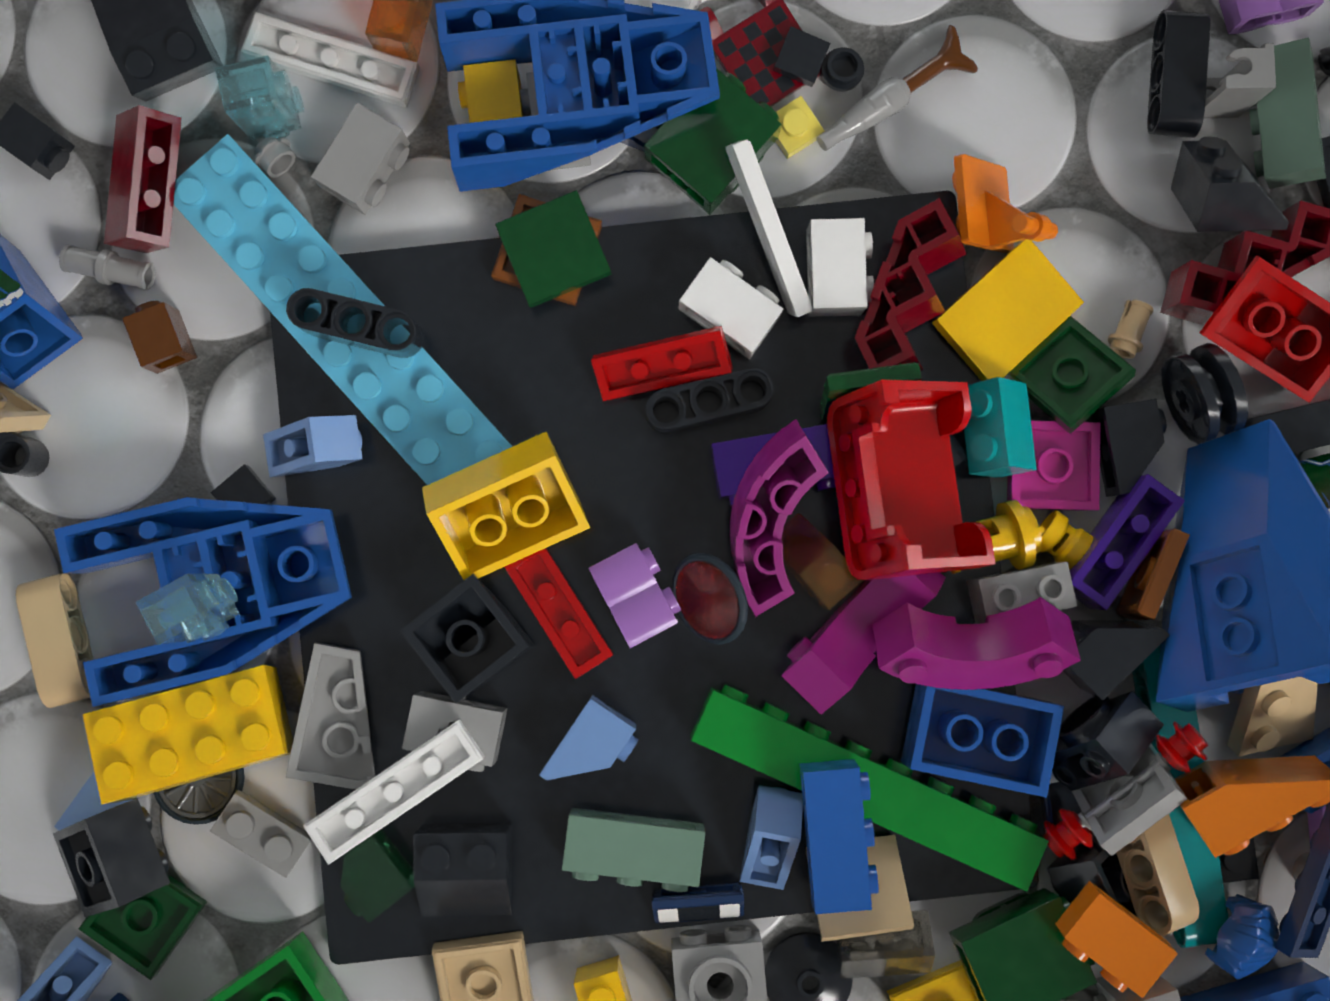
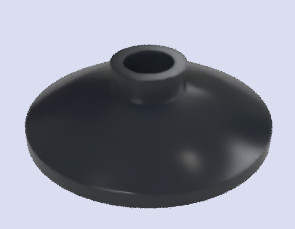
M805 932L787 937L772 950L765 965L766 990L770 1001H847L850 996L853 982L850 962L836 942L833 940L822 942L820 934ZM808 976L816 977L818 979L817 986L811 990L803 988L802 981Z

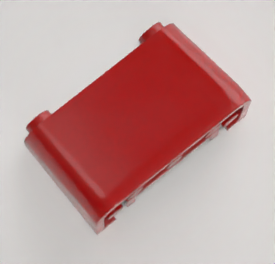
M879 380L841 396L832 402L827 415V428L843 544L848 570L857 580L973 569L996 564L990 532L979 522L963 523L950 435L962 431L969 422L972 407L968 382Z

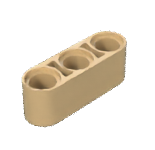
M60 573L19 584L16 588V603L37 692L42 703L47 708H53L90 698L83 662L94 659L74 581L68 574Z
M1168 814L1140 834L1134 841L1116 852L1137 917L1161 936L1195 923L1200 912L1198 900L1170 815Z

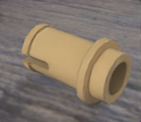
M1127 300L1125 302V308L1117 329L1107 339L1110 344L1109 348L1122 358L1132 359L1136 353L1141 352L1143 349V344L1140 341L1154 310L1151 305L1139 300Z

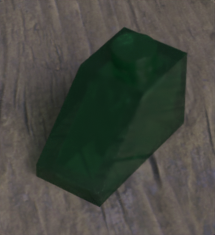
M380 829L344 854L340 886L346 893L344 894V901L356 916L360 917L363 915L368 923L415 886L414 869L383 829Z

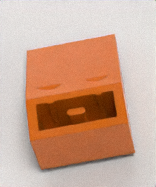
M1315 755L1204 761L1190 769L1191 772L1189 774L1183 773L1174 778L1187 797V800L1180 804V807L1215 858L1222 854H1236L1245 849L1250 843L1249 839L1266 830L1268 832L1280 830L1291 823L1293 815L1309 806L1316 808L1330 802V768Z

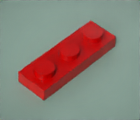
M722 325L596 354L591 359L603 401L731 373L733 369Z
M547 548L504 567L575 679L614 655Z

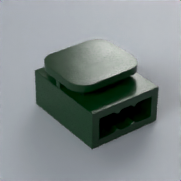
M717 68L720 98L665 122L644 145L645 159L709 215L728 194H731L739 187L725 146L748 139L752 144L758 163H760L767 150L778 139L782 126L778 121L779 116L772 107L763 101L755 102L745 93V86L736 76L731 73L724 75Z
M1046 888L1031 894L1018 893L981 910L974 916L971 922L949 932L978 1001H1060L1098 983L1091 969V966L1095 965V961L1089 957L1084 963L1061 944L1065 938L1055 923L1070 906L1065 897H1060Z

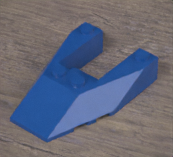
M460 0L435 3L439 45L448 72L464 70L463 65L515 59L517 64L529 62L533 64L538 115L447 126L451 168L460 192L504 187L590 156L720 98L708 12L652 3V8L624 3V0Z
M186 497L54 529L63 574H87L154 557L172 641L83 662L92 707L230 674L352 598L331 509Z

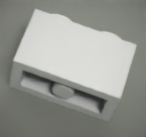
M865 218L811 219L806 230L808 297L812 305L809 317L862 315L867 308V303H871L870 295L874 287L873 276H866V259L872 258L873 238L871 232H865Z
M710 257L679 300V310L706 329L722 325L726 343L750 360L780 318L783 308L778 305L780 300L767 288L758 285L755 289L742 280L743 273L730 262L722 260L718 263Z

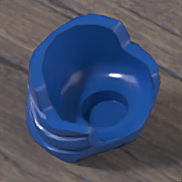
M1236 894V896L1228 897L1225 906L1230 909L1232 915L1219 929L1217 945L1213 950L1207 948L1205 955L1234 978L1242 979L1265 966L1277 954L1278 950L1275 948L1280 931L1277 928L1279 923L1272 906L1262 905L1260 902Z

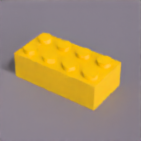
M268 665L253 667L82 714L101 805L126 801L291 754L293 736L277 668Z

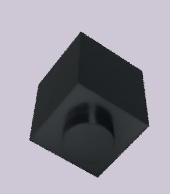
M15 102L0 120V146L48 180L56 172L61 171L68 163L70 153L75 145Z

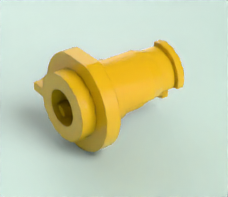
M1017 500L1001 502L997 504L996 516L976 521L984 525L990 532L995 562L1009 559L1011 564L1018 570L1032 567L1035 564L1036 554L1042 548L1041 533L1045 531L1043 526L1038 525L1037 519L1029 507H1022ZM960 570L951 571L952 574L960 572Z

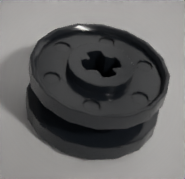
M1206 343L1192 349L1190 355L1181 352L1164 360L1161 377L1165 400L1179 429L1190 441L1201 444L1215 439L1218 432L1226 435L1244 428L1248 419V402L1245 387L1230 357L1218 345Z

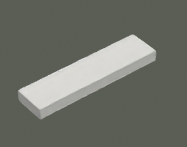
M255 11L241 49L242 54L247 58L405 108L408 106L420 70L417 62Z
M746 139L725 146L787 313L800 317L811 312V302L751 142Z
M459 719L303 825V827L329 865L483 760L485 755L461 719Z

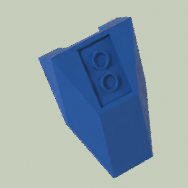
M1271 419L1188 448L1180 497L1185 502L1177 512L1174 528L1190 534L1164 596L1162 628L1170 636L1160 644L1156 702L1190 712L1229 704L1228 692L1291 678L1303 677L1318 684L1329 683L1330 512L1276 423Z

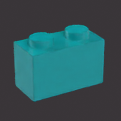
M1001 377L969 384L968 389L972 413L968 424L964 428L969 474L1000 478L1037 470L1027 384Z

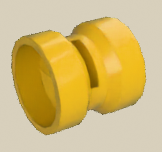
M1058 510L1051 512L1039 525L1043 526L1045 531L1041 533L1042 548L1040 552L1050 553L1054 557V562H1068L1069 570L1082 559L1093 542L1091 534L1082 528L1075 529L1069 525V519Z

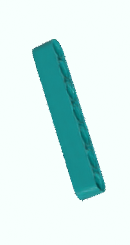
M1159 645L1132 672L1135 694L1164 724L1158 733L1159 735L1168 739L1174 735V721L1182 727L1190 723L1200 733L1197 710L1185 712L1156 702L1160 656ZM1155 737L1151 744L1153 745L1157 753H1160L1157 749ZM1197 756L1188 761L1190 769L1204 762L1203 759ZM1168 764L1172 768L1170 770V773L1174 778L1185 773L1175 770L1170 764ZM1179 805L1169 815L1198 900L1200 912L1195 923L1172 933L1180 948L1217 944L1218 931L1228 919L1219 856L1217 858L1213 856Z

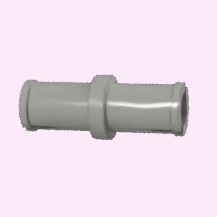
M67 244L62 248L59 256V265L63 272H73L94 277L101 284L112 285L116 282L149 290L155 280L156 272L152 263L123 258L112 250L105 249L97 252Z

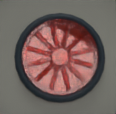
M696 553L683 559L676 568L672 585V592L681 608L678 614L689 630L700 639L718 645L730 643L744 630L748 615L747 597L737 574L728 564L711 554Z

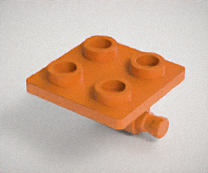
M966 154L954 156L955 171L952 176V182L957 193L958 202L956 227L963 244L1001 253H1009L1014 248V242L1026 239L1041 242L1045 239L1052 240L1056 237L1058 226L1051 222L1047 216L1035 212L1026 214L1010 204L1008 177L1005 167Z

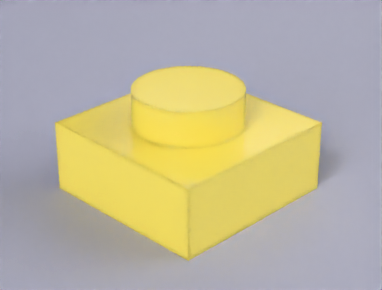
M802 96L776 111L779 116L778 121L782 124L776 143L787 159L817 141V136L825 132Z

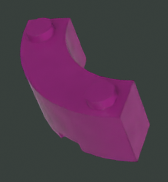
M797 419L777 432L756 454L745 471L733 501L730 517L731 552L738 578L743 585L747 602L755 616L795 594L783 563L782 534L787 516L792 514L803 495L817 481L829 474Z
M937 572L865 580L810 640L805 636L790 650L787 657L792 662L784 671L782 677L820 714H823L852 689L860 675L876 657L874 654L876 645L873 624L907 602L922 609L936 597L946 577Z
M1042 597L1006 612L987 615L985 623L957 624L956 618L953 616L927 612L908 602L873 624L879 669L900 678L905 683L957 690L998 688L1029 682L1039 678H1052L1059 675L1063 669L1081 661L1069 616Z

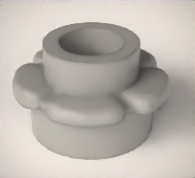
M267 137L256 146L254 163L269 177L275 178L283 175L292 167L296 155L289 148L291 144L287 138L281 137L277 140L274 137Z

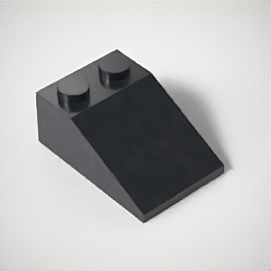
M91 0L110 53L132 96L146 102L224 68L192 0Z

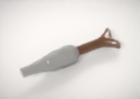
M953 25L948 26L945 41L935 57L902 79L891 77L878 84L853 105L832 127L817 136L819 146L824 151H827L839 142L861 133L898 113L909 103L910 95L913 91L945 70L976 73L978 67L975 62L961 53L960 40L956 28Z

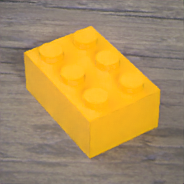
M547 431L422 487L426 514L463 580L472 574L481 578L590 528L582 504Z

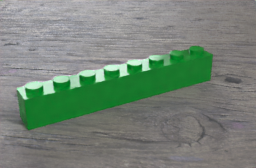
M724 684L722 691L711 687L690 735L691 741L799 790H802L800 763L855 759L860 767V772L868 773L871 798L870 800L863 801L864 819L871 818L872 822L1026 892L1028 891L1049 842L1036 832L1038 824L1015 813H1012L1010 820L994 814L996 805L972 794L969 801L952 795L955 790L954 786L930 776L927 783L911 776L913 770L892 758H888L886 765L870 758L873 750L847 739L845 746L829 740L831 731L812 722L806 721L804 728L787 721L790 713L765 702L763 709L746 702L749 696L747 693Z

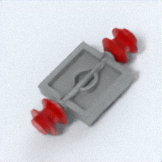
M1174 721L1175 734L1169 739L1159 734L1156 735L1157 749L1160 753H1157L1153 745L1150 744L1128 775L1072 791L1082 812L1077 814L1062 808L1059 810L1062 821L1057 825L1049 821L1043 823L1047 831L1043 838L1049 841L1047 844L1049 848L1060 858L1066 855L1070 859L1075 860L1077 856L1074 848L1081 843L1089 848L1093 846L1091 830L1100 846L1111 856L1134 841L1140 834L1187 800V797L1170 773L1172 768L1168 764L1175 770L1189 774L1191 772L1188 763L1190 759L1197 756L1206 761L1208 758L1203 750L1209 745L1202 735L1190 723L1182 727Z

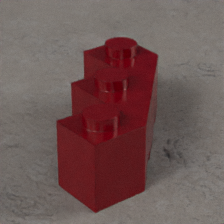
M940 198L898 220L892 236V247L886 262L883 261L870 295L872 299L864 321L861 320L855 335V340L869 369L916 362L919 363L920 372L924 370L906 332L945 312L927 275L967 254L961 238Z
M1301 200L1282 211L1289 221L1287 230H1272L1271 237L1251 231H1244L1224 243L1218 267L1190 260L1173 270L1169 278L1160 313L1202 325L1209 320L1256 256L1261 257L1290 277L1330 257V209Z

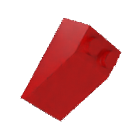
M1256 256L1199 333L1310 403L1330 377V302L1261 257Z

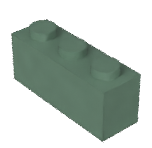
M1309 37L1274 45L1276 88L1257 102V108L1249 110L1252 135L1260 134L1262 150L1253 152L1256 176H1264L1269 189L1326 178L1314 60Z
M571 808L568 818L562 871H570L573 878L583 881H596L599 875L617 877L616 882L625 886L638 887L643 886L644 881L662 883L661 887L668 891L687 892L689 886L699 887L705 826L703 823Z

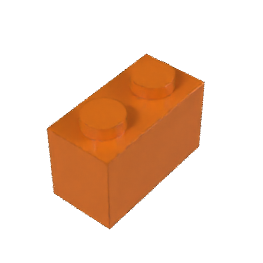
M1090 880L1055 923L1065 938L1061 944L1072 955L1084 963L1090 957L1103 967L1100 974L1112 986L1122 993L1128 987L1141 998L1146 995L1178 955L1176 950L1163 936Z

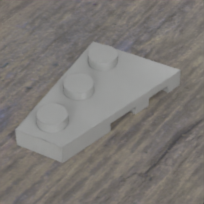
M315 642L285 778L356 790L375 777L361 650Z

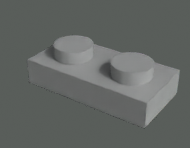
M239 789L210 829V832L285 878H287L312 840L307 831Z

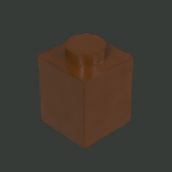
M149 301L135 308L136 313L122 318L142 368L158 374L197 358L180 311L169 304L160 301Z

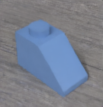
M356 415L307 417L263 434L270 478L340 467L363 459L361 452L362 436L358 430Z
M592 695L539 776L545 780H551L610 768L616 758L624 762L639 740L632 735L636 730L637 724Z
M759 785L750 816L740 882L784 890L801 840L802 793L789 791L781 787Z
M76 936L17 1001H87L113 961Z

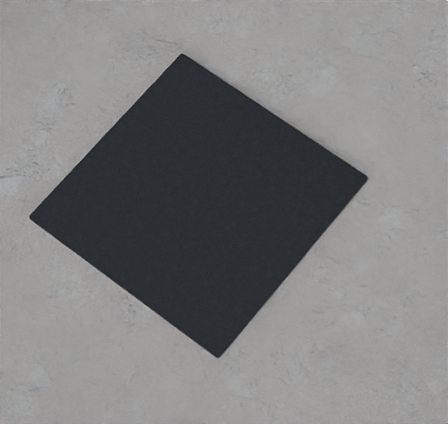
M947 190L776 208L807 294L806 230L811 219L865 218V232H871L873 238L872 258L866 259V276H873L875 284L883 261L886 262L892 247V236L898 220L940 198L956 230V219L958 216L956 196L953 192ZM749 211L602 227L598 241L612 275L583 286L576 306L551 299L530 308L521 288L493 280L491 274L502 245L501 238L339 255L386 307L401 310L414 319L422 328L424 334L422 347L512 446L547 431L582 504L590 526L585 531L547 547V550L614 655L575 679L506 569L503 567L479 578L507 608L535 644L466 699L508 708L498 759L492 767L485 766L482 772L465 771L329 865L320 853L329 957L332 963L340 965L431 955L433 944L436 942L523 931L525 944L815 912L811 902L804 812L802 813L801 840L784 890L740 882L750 816L759 785L781 787L802 793V790L691 741L690 735L711 687L722 691L724 684H727L747 693L749 696L746 702L763 709L765 702L789 712L790 715L787 721L804 728L806 721H809L831 731L829 740L845 746L847 739L873 750L870 758L886 765L888 758L901 762L916 683H905L900 678L879 669L876 651L874 652L876 657L860 675L852 689L823 714H820L782 677V674L792 662L787 657L790 650L805 636L810 640L830 616L865 581L857 580L853 577L847 567L836 488L818 491L817 483H815L800 499L792 514L787 516L782 534L783 563L795 594L758 616H755L748 604L747 622L744 630L730 643L718 645L700 639L689 630L677 612L674 614L678 621L677 624L630 648L589 570V567L637 543L640 551L647 547L651 550L661 570L653 574L661 591L667 587H670L672 591L676 568L683 559L696 553L711 554L720 558L737 574L730 545L732 506H730L729 498L719 499L710 449L712 443L777 433L795 419H797L801 428L825 425L827 421L822 422L819 407L828 374L869 369L855 340V335L861 320L864 321L870 303H867V308L859 316L809 317V313L800 317H795L788 314ZM963 256L927 275L944 310L967 291ZM710 257L718 263L726 260L743 273L742 280L755 289L758 285H761L774 293L780 300L778 305L783 308L780 318L750 360L727 344L733 367L731 373L757 368L765 371L770 376L774 392L766 407L754 414L671 434H662L650 427L646 418V404L653 393L666 388L603 401L592 366V357L600 353L706 329L679 310V300ZM270 312L280 427L307 417L356 415L358 430L362 436L361 452L363 459L340 467L285 476L288 506L332 510L352 598L299 630L304 687L315 642L361 650L375 776H377L412 752L402 749L413 694L424 691L449 696L400 630L464 580L426 514L422 487L427 484ZM938 316L906 332L924 369L921 371V381L968 382V385L978 382L977 375L932 324ZM402 324V325L406 328V330L410 333V327H409V325H404V324ZM747 381L740 386L742 397L749 402H757L764 397V390L758 382ZM704 391L696 399L698 407L707 413L715 412L721 407L720 397L712 391ZM662 401L654 407L653 414L658 421L670 423L678 417L679 411L672 402ZM963 429L953 435L967 453ZM966 458L954 467L963 523L976 522L994 517L990 477L969 474L968 459ZM1000 561L995 562V565L964 569L955 574H952L951 571L940 572L946 578L936 597L926 604L922 610L939 615L953 616L956 618L957 624H977L975 623L966 580L1002 573ZM699 562L688 567L682 578L681 594L691 619L701 629L710 634L723 635L730 632L736 625L739 613L738 598L730 580L721 570L709 563ZM1015 685L989 688L1016 694ZM592 695L637 724L636 730L632 735L639 740L624 762L616 758L610 768L551 780H545L539 776ZM913 770L911 776L925 783L932 776L954 786L955 790L952 795L965 801H969L972 794L996 805L994 814L1010 820L1012 813H1015L1032 821L1029 794ZM313 782L316 816L355 791V789ZM571 808L703 823L705 826V841L699 885L739 882L744 893L743 917L657 924L654 922L652 909V891L662 888V883L644 881L643 886L634 887L617 883V877L599 875L596 881H583L573 878L572 872L562 871L568 818ZM512 823V915L422 917L414 885L413 834L423 824ZM873 823L874 837L895 835L909 902L1020 890L1018 887ZM1038 868L1029 888H1034L1039 882Z

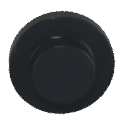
M847 47L831 50L825 56L821 66L823 81L835 91L845 92L854 89L864 75L862 58L855 50Z

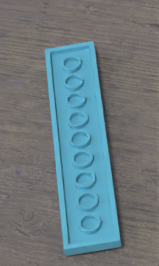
M229 134L223 137L176 179L174 206L427 485L513 447L423 347L414 356L399 358L311 336L289 320L286 312L289 297L295 291L303 288H312L381 306L385 305ZM320 303L311 304L306 308L304 312L305 322H313L320 316ZM356 314L349 319L347 323L348 333L354 334L363 329L366 322L364 314ZM402 324L392 330L390 334L391 344H401L408 339L410 333Z

